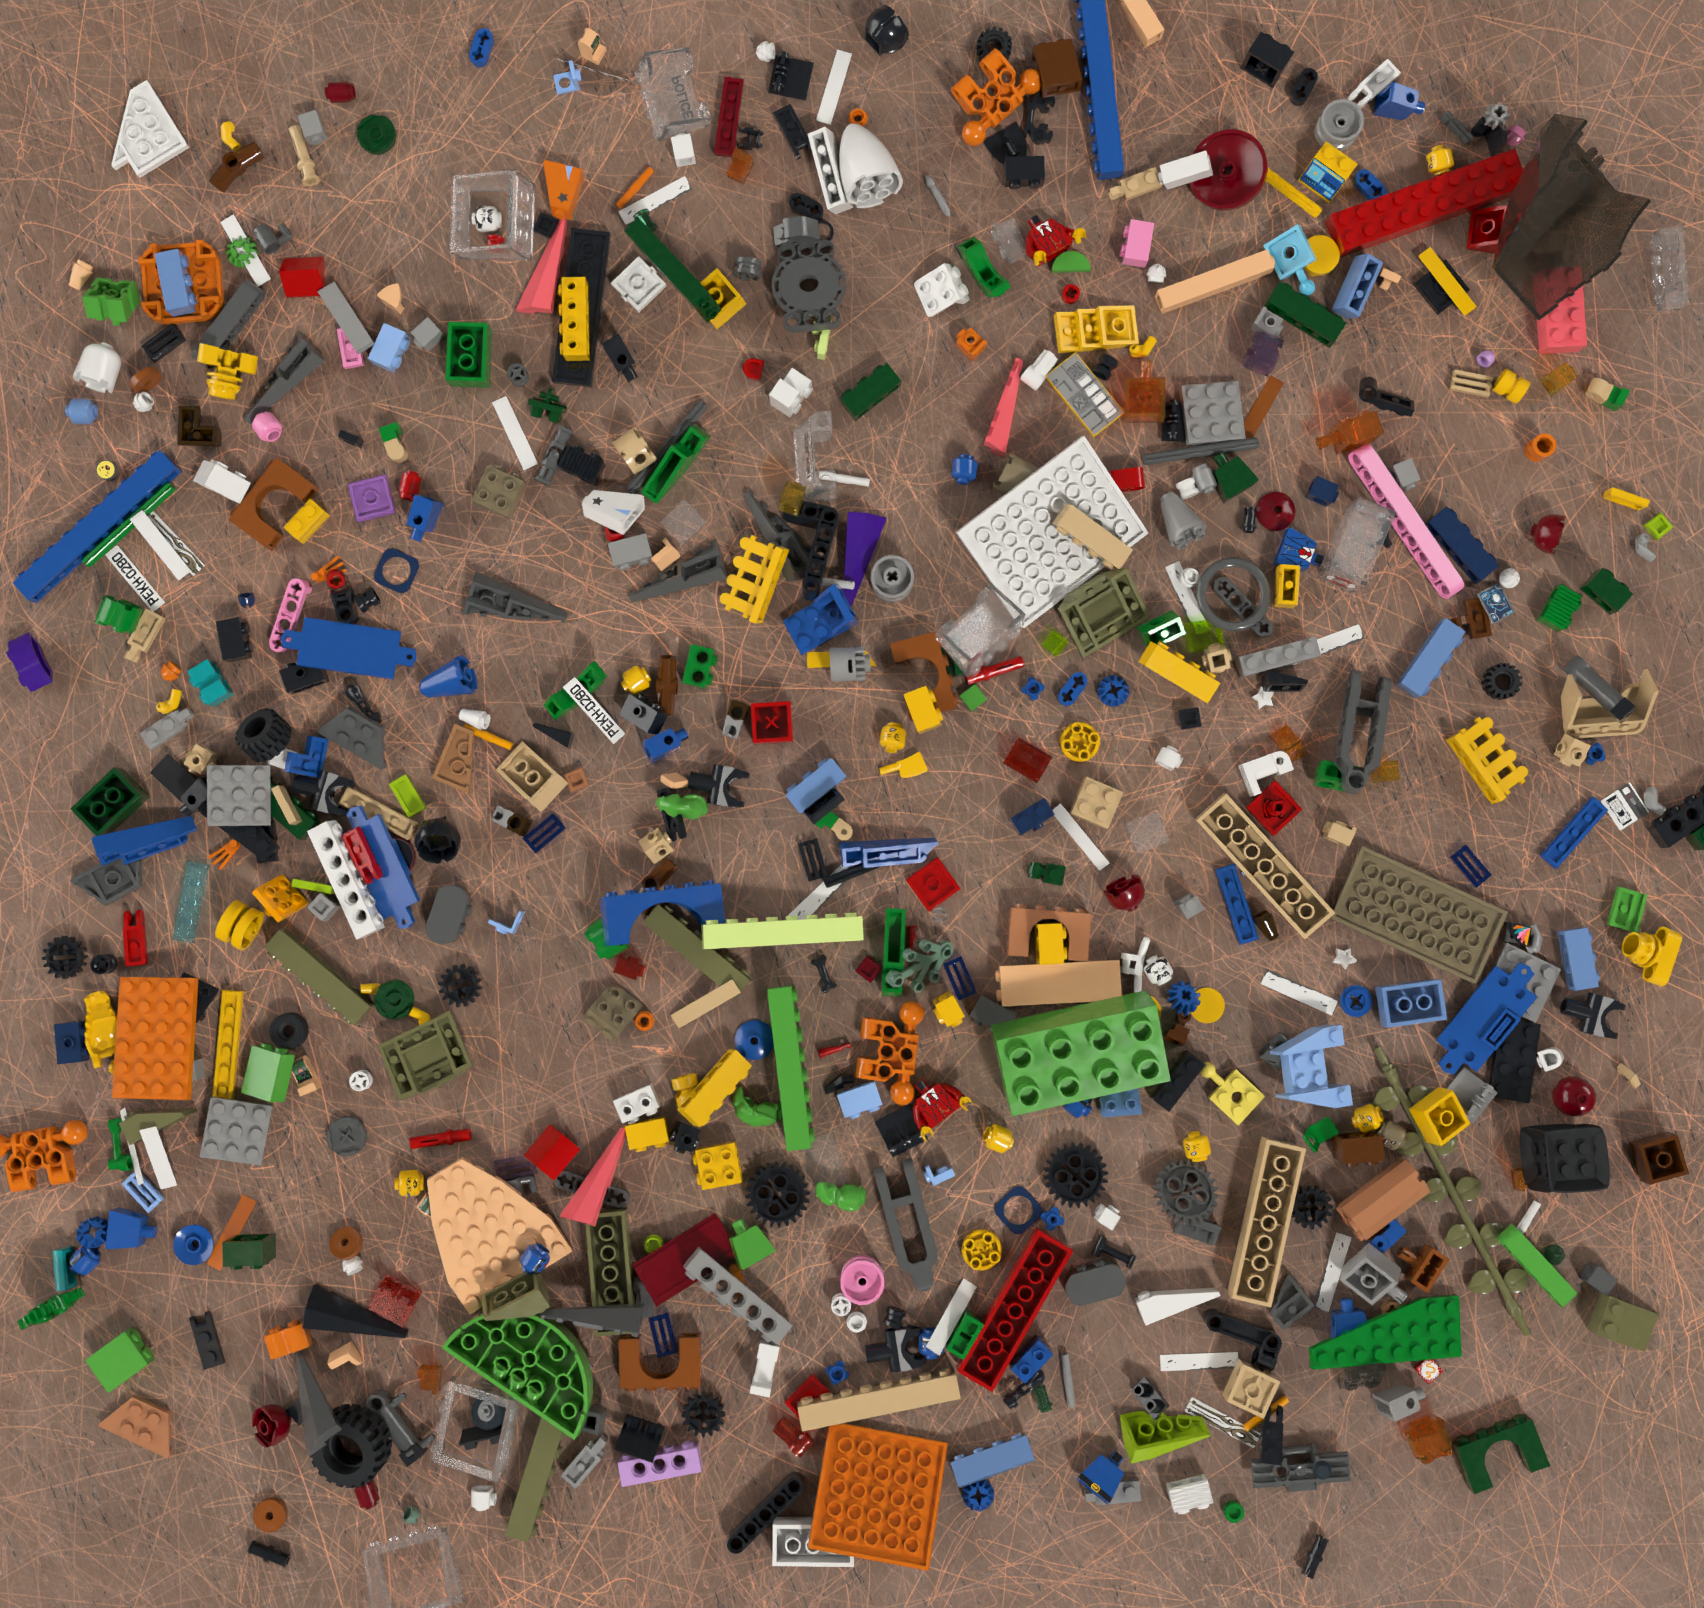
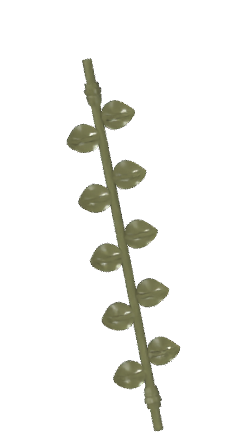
M1376 1046L1373 1050L1382 1065V1074L1392 1084L1393 1088H1380L1372 1104L1375 1107L1378 1106L1380 1110L1390 1111L1398 1107L1401 1101L1417 1132H1407L1405 1137L1408 1140L1405 1146L1397 1148L1396 1152L1412 1157L1420 1154L1425 1147L1441 1179L1430 1178L1425 1182L1430 1193L1422 1199L1429 1202H1440L1449 1193L1465 1225L1461 1223L1453 1224L1449 1228L1443 1242L1454 1248H1464L1470 1244L1473 1238L1489 1269L1477 1270L1471 1277L1467 1288L1478 1294H1488L1495 1289L1497 1284L1505 1299L1508 1314L1511 1315L1512 1319L1516 1320L1524 1336L1530 1335L1531 1331L1523 1318L1522 1307L1510 1293H1519L1527 1287L1529 1282L1528 1272L1519 1268H1511L1507 1270L1502 1278L1486 1246L1495 1247L1500 1244L1496 1237L1505 1230L1504 1226L1494 1222H1487L1478 1232L1462 1202L1471 1201L1479 1195L1481 1190L1480 1180L1465 1176L1460 1178L1454 1187L1438 1156L1450 1154L1456 1147L1457 1137L1454 1136L1442 1146L1426 1143L1409 1110L1430 1094L1432 1089L1416 1085L1406 1095L1399 1082L1396 1067L1393 1066L1392 1062L1388 1061L1381 1046Z

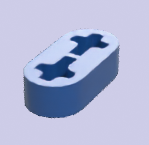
M486 28L479 29L476 32L469 52L472 64L478 68L484 67L488 63L494 45L493 35ZM485 36H487L489 40H485L484 43H482L481 38H485ZM481 51V55L483 58H479L477 61L475 56H479Z
M1362 169L1353 178V185L1368 201L1387 193L1385 186L1369 170ZM1366 177V181L1362 183L1359 181L1360 178ZM1378 190L1380 194L1375 197L1373 193Z
M1076 672L1068 679L1057 696L1060 705L1068 707L1075 702L1087 685L1085 674ZM1081 677V682L1083 683V685L1079 684L1074 689L1072 687L1075 683V680H1073V678ZM1071 690V702L1068 700L1064 702L1062 693L1067 694Z

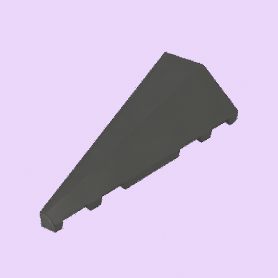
M298 332L296 335L298 341L294 347H288L286 350L288 354L276 365L262 388L265 391L259 399L255 398L252 402L254 406L247 414H244L243 419L249 424L253 422L257 414L269 409L325 361L322 353L301 332Z
M747 491L744 498L767 544H775L774 548L782 546L789 549L782 568L786 581L804 578L812 548L809 545L805 547L799 541V535L778 515L774 517L767 510L768 505L765 503L761 504L753 496V491Z
M716 539L712 540V545L702 550L699 548L693 557L686 560L683 558L658 574L659 578L649 583L646 581L643 583L644 587L633 593L630 591L628 597L631 602L727 579V567L718 541Z
M475 572L462 613L464 615L479 613L480 616L485 617L487 614L499 615L500 618L523 620L542 618V621H548L549 619L561 620L562 623H565L568 615L567 612L478 572Z
M645 1303L550 1308L541 1313V1319H554L560 1323L573 1321V1325L597 1330H612L617 1334L631 1332L633 1337H638L644 1318Z
M299 1350L294 1355L306 1452L308 1456H311L327 1445L325 1441L342 1430L331 1410L327 1398L308 1362Z

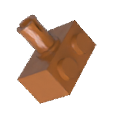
M1426 1243L1418 1255L1406 1248V1246H1401L1399 1249L1405 1252L1406 1255L1398 1251L1397 1257L1411 1265L1404 1278L1428 1293L1450 1259Z

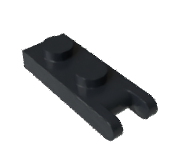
M791 104L773 112L774 118L796 159H801L798 151L805 147H808L810 153H812L809 138Z
M670 787L657 791L658 798L677 794L676 789H671ZM662 810L666 831L672 842L677 840L676 832L680 839L686 838L687 833L683 816L679 814L676 817H671Z
M211 1311L205 1312L206 1320L199 1323L195 1316L189 1318L204 1370L226 1362Z

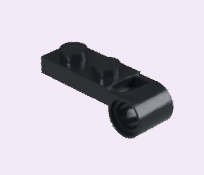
M1365 377L1360 381L1359 398L1362 401L1373 404L1380 410H1390L1400 416L1412 417L1415 411L1413 400L1377 390V381L1373 377ZM1365 388H1371L1372 390H1371V391H1365L1364 389H1365Z

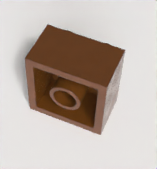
M1373 1131L1367 1133H1339L1332 1137L1334 1159L1342 1164H1346L1347 1167L1358 1166V1163L1366 1162V1165H1376L1378 1161L1385 1160L1383 1138Z
M1664 1132L1629 1142L1640 1181L1652 1185L1689 1174L1677 1134Z

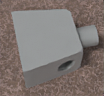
M1398 1385L1372 1393L1377 1413L1394 1422L1420 1411L1419 1401L1426 1398L1425 1392L1421 1387L1412 1389L1405 1385Z

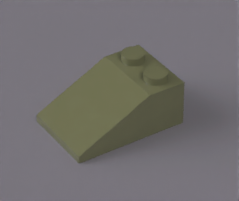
M197 1108L151 1109L148 1111L141 1109L124 1116L125 1120L119 1123L129 1145L143 1141L139 1130L156 1126L159 1133L198 1112Z
M524 1272L482 1294L484 1320L532 1317L549 1308L547 1283L541 1274L532 1273V1275Z
M1600 1293L1587 1329L1601 1337L1645 1352L1658 1313L1608 1294L1606 1296Z

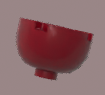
M1549 514L1542 517L1538 524H1533L1530 535L1534 536L1536 548L1542 552L1555 555L1557 550L1553 548L1559 545L1565 525L1561 521H1564L1566 516Z
M1131 875L1132 878L1127 880L1124 876L1106 886L1107 891L1104 890L1103 892L1113 908L1122 911L1127 910L1128 912L1138 908L1145 895L1144 884L1139 875Z
M1568 1076L1562 1078L1552 1091V1100L1555 1107L1568 1116L1581 1117L1586 1115L1594 1108L1596 1103V1093L1593 1086L1580 1077Z
M264 1405L254 1411L252 1427L256 1426L258 1433L254 1435L259 1444L265 1448L275 1446L288 1436L291 1428V1416L280 1405Z

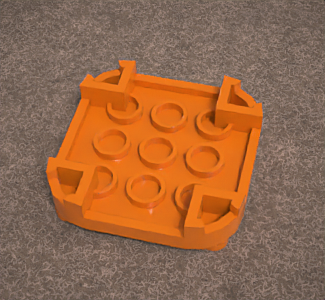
M196 239L194 243L150 244V248L143 253L142 257L139 256L138 264L141 266L143 302H141V305L147 315L156 323L166 325L172 323L205 322L217 318L224 307L222 262L218 252L203 240ZM179 249L189 260V267L187 269L188 274L191 275L193 280L191 289L192 293L196 296L197 305H195L196 312L173 317L165 309L155 253Z

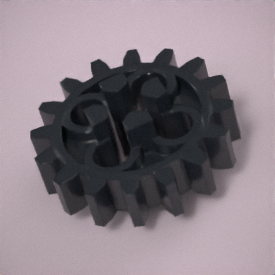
M61 936V938H53L54 942L47 943L50 948L43 949V952L47 953V955L42 957V960L47 961L43 967L50 968L48 974L55 973V978L62 976V979H69V976L76 977V972H83L81 966L87 965L84 958L89 956L83 953L87 948L80 947L82 941L75 942L76 937L68 938V936ZM77 955V959H53V956ZM64 965H67V970H66V971H65L64 968H63Z
M456 964L453 965V970L450 968L446 969L447 975L442 974L440 976L444 981L438 983V985L443 986L439 993L445 994L442 998L443 1000L449 999L448 1005L456 1002V1007H460L462 1003L466 1007L469 1006L468 1001L471 1003L476 1002L474 996L480 997L481 994L477 991L483 989V986L478 985L482 978L477 979L478 971L471 972L472 966L465 969V964H461L459 969ZM457 972L461 975L459 980L455 978ZM469 979L473 981L472 986H464L462 989H454L452 992L448 990L449 985H458L459 983L468 982ZM462 992L466 993L465 999L461 998L460 994Z
M1307 1184V1189L1300 1186V1192L1296 1193L1291 1217H1296L1294 1222L1297 1224L1301 1223L1303 1228L1309 1225V1228L1313 1230L1315 1224L1321 1228L1322 1221L1328 1223L1326 1216H1332L1329 1209H1332L1333 1205L1328 1203L1332 1199L1329 1196H1325L1327 1192L1325 1190L1320 1191V1187L1317 1185L1314 1189L1310 1184ZM1309 1194H1313V1197H1311L1309 1201L1307 1199V1196ZM1311 1203L1315 1206H1320V1203H1323V1208L1320 1210L1315 1207H1311L1310 1210H1308L1305 1207H1302L1300 1210H1298V1206L1300 1204H1304L1305 1206L1309 1207L1311 1206ZM1312 1212L1314 1214V1218L1312 1220H1309L1308 1216L1310 1217Z
M705 1391L702 1392L701 1396L696 1392L694 1399L689 1397L687 1399L688 1404L683 1406V1409L686 1410L681 1414V1417L686 1418L683 1421V1425H689L687 1431L694 1430V1436L701 1433L702 1438H704L707 1432L710 1436H713V1429L718 1432L720 1430L718 1424H724V1419L721 1418L725 1417L726 1414L725 1411H721L724 1408V1403L718 1404L720 1397L713 1399L712 1392L709 1396H706ZM702 1401L707 1403L705 1408V1415H707L705 1419L706 1427L700 1425L702 1421V1414H700L702 1404L700 1402ZM695 1412L697 1416L692 1417L690 1413ZM711 1412H716L717 1416L712 1417Z

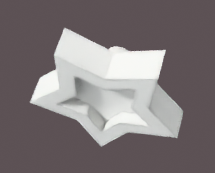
M1260 686L1258 694L1251 698L1257 701L1258 709L1264 705L1273 706L1271 697L1274 692H1264L1263 687Z
M1336 948L1337 957L1333 963L1341 964L1345 970L1348 964L1356 963L1357 960L1351 955V949L1343 951Z

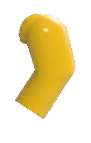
M1149 336L1144 345L1132 344L1129 348L1131 356L1135 358L1148 356L1157 340Z
M172 689L170 699L165 702H159L156 705L157 711L162 714H168L179 707L182 691Z
M360 984V994L370 993L374 996L380 984Z
M413 1006L409 1016L418 1019L419 1025L431 1020L428 1013Z

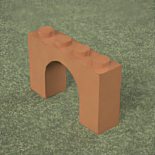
M1015 904V908L1010 907L1007 955L1028 957L1030 932L1034 925L1043 919H1054L1062 923L1063 927L1066 928V960L1088 962L1091 914L1086 913L1087 909H1075L1074 912H1066L1067 908L1055 907V911L1047 910V906L1035 905V909H1027L1026 904Z

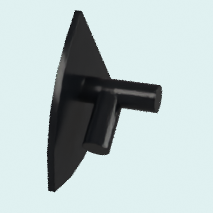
M1017 122L983 141L991 155L1002 164H1004L1005 157L1027 155L1026 140Z

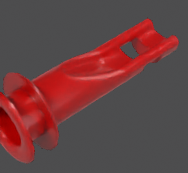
M905 926L907 927L908 948L913 950L915 931H918L915 930V927L918 926Z
M849 1042L820 1050L817 1048L821 1059V1057L844 1050L843 1047L847 1046V1049L851 1048Z

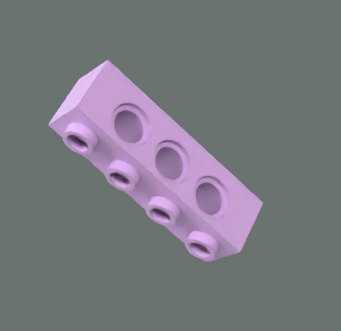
M685 1441L679 1446H673V1444L663 1446L662 1449L657 1450L653 1463L627 1454H622L618 1460L622 1487L699 1473L703 1468L699 1442L693 1443V1441ZM682 1455L685 1461L678 1462L675 1456ZM662 1459L664 1460L665 1465L659 1466L656 1464L655 1460ZM638 1462L643 1463L645 1469L640 1470L635 1464Z

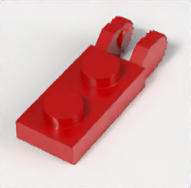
M356 827L343 834L341 837L363 881L370 884L374 878L380 879L383 873L380 866L376 864L375 857L361 827Z
M142 909L136 910V926H132L133 920L130 910L124 911V927L122 928L125 966L148 965L144 911Z

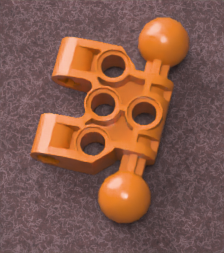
M996 48L979 62L981 69L989 80L988 83L979 88L970 76L965 75L951 87L953 96L967 114L980 115L982 117L979 121H969L963 127L962 138L969 146L974 147L982 144L986 138V130L989 127L995 128L1023 102L1022 97L1025 94H1035L1042 86L1038 70L1030 68L1021 73L1019 84L1015 87L1016 71ZM1002 74H1005L1007 76V83H1004L1002 81ZM988 87H991V88H992V90H993V96H990V95L988 94V92H987V88H988ZM973 100L979 103V109L974 108ZM1000 103L1005 105V112L1000 110Z
M908 1001L900 1008L899 1017L904 1023V1032L900 1030L893 1020L862 1017L860 1038L878 1040L880 1042L878 1048L879 1057H857L855 1077L886 1082L895 1073H898V1081L890 1088V1097L895 1104L900 1106L911 1103L915 1096V1090L909 1082L910 1075L915 1074L919 1041V1034L915 1033L916 1025L920 1024L924 1018L922 1005L915 1001ZM886 1026L894 1027L895 1034L892 1036L886 1035L884 1028ZM883 1046H890L893 1053L889 1056L882 1053ZM904 1048H909L912 1051L913 1055L910 1058L902 1056L901 1051ZM884 1065L888 1066L890 1074L882 1075L879 1068Z
M71 1120L62 1129H57L55 1126L13 1133L11 1138L0 1134V1158L8 1150L12 1149L13 1152L5 1163L10 1190L12 1192L35 1189L37 1185L35 1170L42 1167L46 1168L48 1179L52 1186L74 1182L76 1170L72 1149L61 1143V1141L70 1145L81 1144L88 1136L86 1124L81 1120ZM33 1135L37 1137L38 1143L33 1141ZM56 1151L61 1154V1159L57 1158ZM37 1155L41 1157V1163L37 1161ZM17 1158L21 1161V1166L18 1165Z

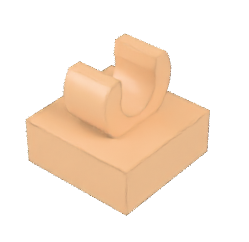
M1381 268L1378 276L1383 279L1379 288L1388 290L1391 282L1398 284L1401 276Z

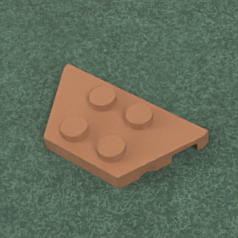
M137 1395L131 1397L98 1425L165 1458H169L172 1455V1450H170V1438L172 1437V1429L170 1427L171 1411Z

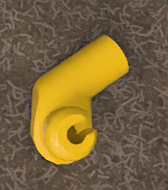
M231 121L223 122L220 126L221 139L236 152L241 145L232 137L235 125Z

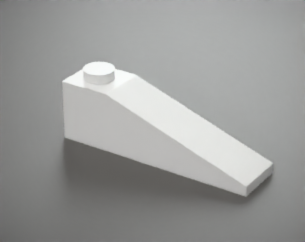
M1216 1288L1143 1291L1134 1300L1142 1321L1145 1325H1149L1221 1295Z

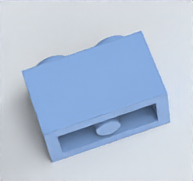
M383 323L368 359L372 364L394 373L396 368L398 369L402 363L401 357L410 345V337L406 332Z
M875 1080L837 1093L844 1118L854 1119L861 1116L860 1112L868 1110L871 1113L879 1110V1106L883 1105Z

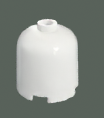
M104 342L101 344H90L83 350L74 371L73 379L77 382L79 380L86 382V387L102 393L108 390L109 393H112L121 368V357L113 350V346Z

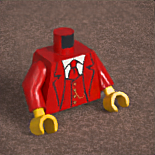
M1035 215L1028 220V224L1032 229L1025 240V254L1034 261L1035 266L1040 267L1063 252L1068 251L1073 240H1075L1076 244H1080L1081 238L1086 239L1085 229L1078 228L1074 230L1056 222L1054 219H1049L1042 223L1038 215Z
M922 1078L914 1085L920 1095L914 1099L916 1103L913 1105V1117L924 1141H927L925 1134L930 1133L934 1137L932 1128L959 1107L968 1111L965 1104L971 1102L974 1105V1102L969 1097H966L958 1088L949 1084L934 1083L930 1087Z

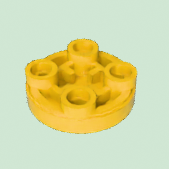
M1316 235L1310 237L1308 242L1317 260L1304 267V269L1310 276L1328 274L1338 264L1340 258L1339 247L1328 236Z
M1075 722L1069 725L1060 737V748L1063 754L1075 762H1084L1091 759L1097 753L1100 746V736L1091 725L1083 722Z
M976 1229L966 1235L962 1242L961 1251L965 1262L972 1269L988 1270L1000 1261L1002 1247L998 1237L993 1232L986 1229Z

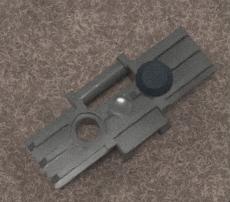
M1311 1442L1310 1445L1283 1447L1282 1445L1284 1476L1281 1477L1275 1474L1276 1469L1280 1465L1260 1463V1458L1251 1459L1253 1488L1284 1486L1286 1491L1295 1492L1317 1490V1485H1321V1483L1351 1481L1348 1452L1317 1453L1315 1442ZM1310 1453V1458H1306L1305 1463H1291L1285 1457V1455Z

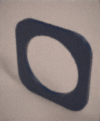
M387 549L377 566L374 579L382 586L398 593H405L410 589L418 572L419 562L414 557L396 549ZM393 557L404 558L411 568L408 580L400 585L388 583L383 576L384 564Z
M1016 1186L995 1205V1214L1011 1232L1022 1234L1041 1216L1042 1208L1025 1188ZM1014 1196L1027 1198L1033 1207L1031 1218L1021 1225L1009 1222L1004 1215L1006 1202Z

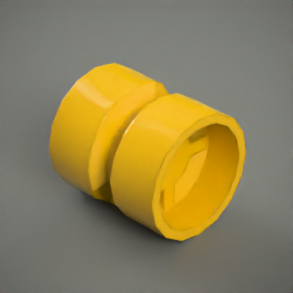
M1506 368L1497 378L1491 390L1500 396L1505 394L1506 399L1516 405L1528 390L1531 382L1522 377L1516 378V373Z
M696 1073L671 1079L673 1090L677 1091L675 1096L677 1107L685 1101L699 1084Z

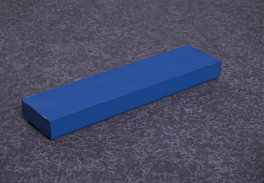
M1590 797L1539 856L1552 868L1557 869L1608 809L1595 797Z
M1235 864L1214 869L1238 944L1242 945L1258 940L1259 937Z

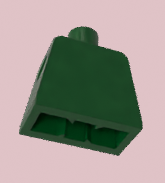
M1224 452L1213 458L1219 467L1213 472L1223 504L1259 481L1258 477L1240 457L1237 456L1229 461Z

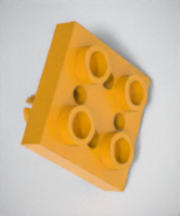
M283 874L255 888L252 892L264 906L265 914L273 916L278 923L305 908L308 904L295 887H291L292 884Z

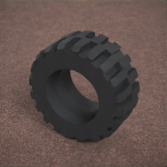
M343 1404L332 1409L342 1430L325 1441L327 1445L312 1454L310 1458H313L312 1464L314 1468L317 1467L319 1470L318 1474L321 1477H326V1481L329 1483L334 1482L338 1487H361L373 1480L390 1457L392 1439H389L391 1434L389 1429L385 1427V1421L378 1417V1413L371 1412L370 1408L366 1406L362 1408L359 1404H352L351 1406L350 1404ZM339 1435L353 1439L360 1447L363 1456L349 1453L342 1446Z

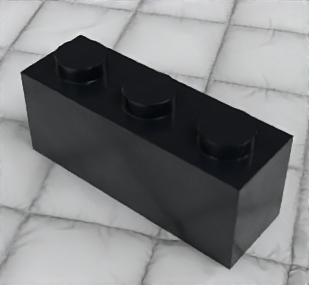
M1185 1050L1169 1071L1171 1081L1160 1083L1150 1098L1170 1112L1206 1064Z

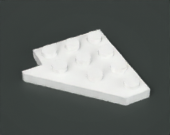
M147 80L130 90L111 164L115 170H118L127 163H130L137 176L141 178L190 148Z

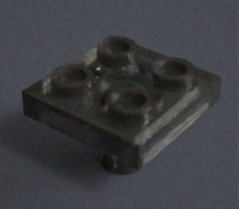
M1384 1363L1343 1367L1337 1381L1339 1389L1346 1388L1347 1391H1352L1362 1386H1366V1388L1377 1387L1386 1371Z

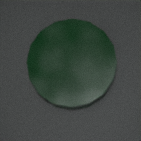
M369 115L359 123L357 140L368 153L374 155L384 154L395 145L397 138L396 129L385 116Z
M398 979L388 980L376 989L374 1005L377 1012L383 1017L400 1019L406 1016L413 1008L414 993L406 982Z

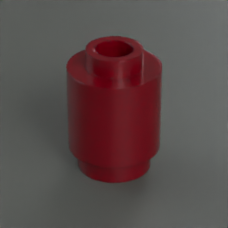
M348 81L328 83V87H325L327 100L330 99L331 103H346L356 99L354 84L348 83Z
M373 1480L364 1486H355L353 1489L360 1508L365 1507L368 1510L377 1505L380 1497Z

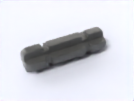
M1449 110L1441 116V121L1444 124L1447 123V127L1457 137L1460 136V140L1465 145L1468 144L1474 135L1470 131L1467 132V128L1457 118L1454 119V115Z

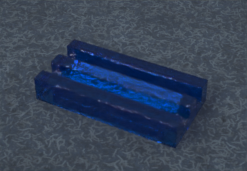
M553 813L528 833L523 840L537 854L567 828ZM550 821H555V823H553L549 828H547L532 842L529 840L544 826H546ZM557 826L560 827L546 840H544L540 845H538L537 847L534 846L548 833H550L554 828H556Z
M1463 845L1449 857L1474 888H1477L1491 876V873L1467 845ZM1463 852H1465L1469 856V858L1475 863V865L1480 869V871L1484 874L1483 877L1462 854ZM1457 857H1459V858L1463 861V863H1464V864L1468 867V869L1474 874V876L1478 879V881H1476V880L1474 879V877H1473V876L1469 873V871L1463 866V864L1458 860Z
M962 956L943 963L958 1000L977 993ZM957 962H960L971 989L969 992L956 965ZM950 965L953 966L956 976L961 985V988L964 992V994L960 995L955 980L949 969Z
M669 1312L650 1316L649 1322L657 1356L662 1357L678 1353ZM662 1319H665V1321H666V1325H667V1329H668V1333H669V1337H670V1342H671V1346H672V1349H671V1350H669V1345H668V1341H667V1337H666V1333H665V1328H664V1324H663V1320H662ZM657 1320L659 1323L660 1332L665 1351L663 1352L661 1350L658 1333L655 1325V1321Z

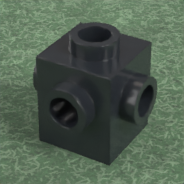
M677 1121L675 1129L673 1128L669 1134V1145L674 1146L673 1150L685 1154V1151L692 1153L699 1143L698 1135L700 1129Z

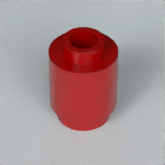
M413 471L402 473L398 490L400 493L399 498L413 501L415 494H419L422 478L418 477V473Z

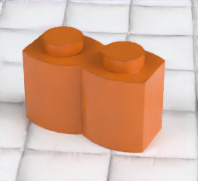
M299 1319L287 1323L288 1327L281 1328L279 1325L268 1330L269 1333L264 1336V1340L271 1360L305 1349L313 1344L309 1329L302 1328L303 1321L300 1322Z

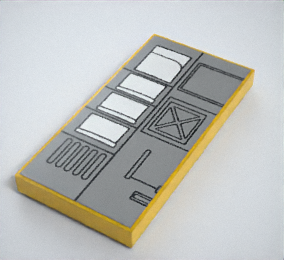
M1076 352L1046 375L1045 379L1093 438L1125 413Z

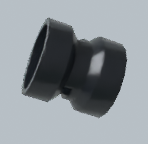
M1102 353L1099 357V363L1093 367L1092 373L1099 379L1108 381L1111 377V371L1117 367L1118 361L1114 357Z
M371 586L365 589V593H358L353 596L357 606L363 613L367 612L372 605L377 606L381 604L378 595Z
M111 954L97 955L90 962L91 970L98 975L110 974L118 966L116 957Z

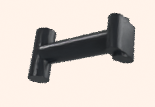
M1100 1235L1092 1254L1099 1257L1102 1251L1126 1263L1127 1268H1132L1136 1255L1131 1254L1129 1256L1106 1245L1107 1238Z

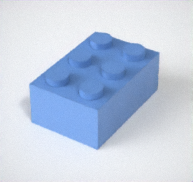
M1433 978L1375 986L1380 1024L1383 1027L1389 1028L1447 1020L1441 979Z

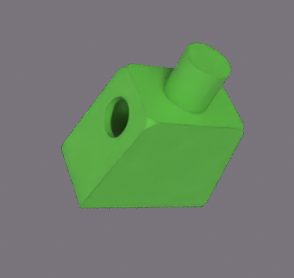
M742 1218L732 1223L736 1235L729 1238V1242L739 1270L748 1268L776 1251L757 1225L747 1228Z

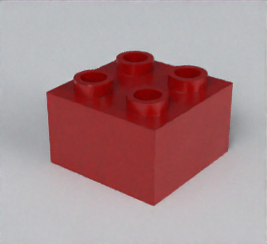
M791 701L751 703L754 745L794 743Z

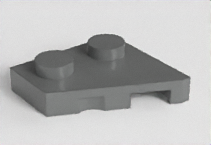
M1288 1273L1269 1314L1280 1328L1285 1330L1315 1305Z

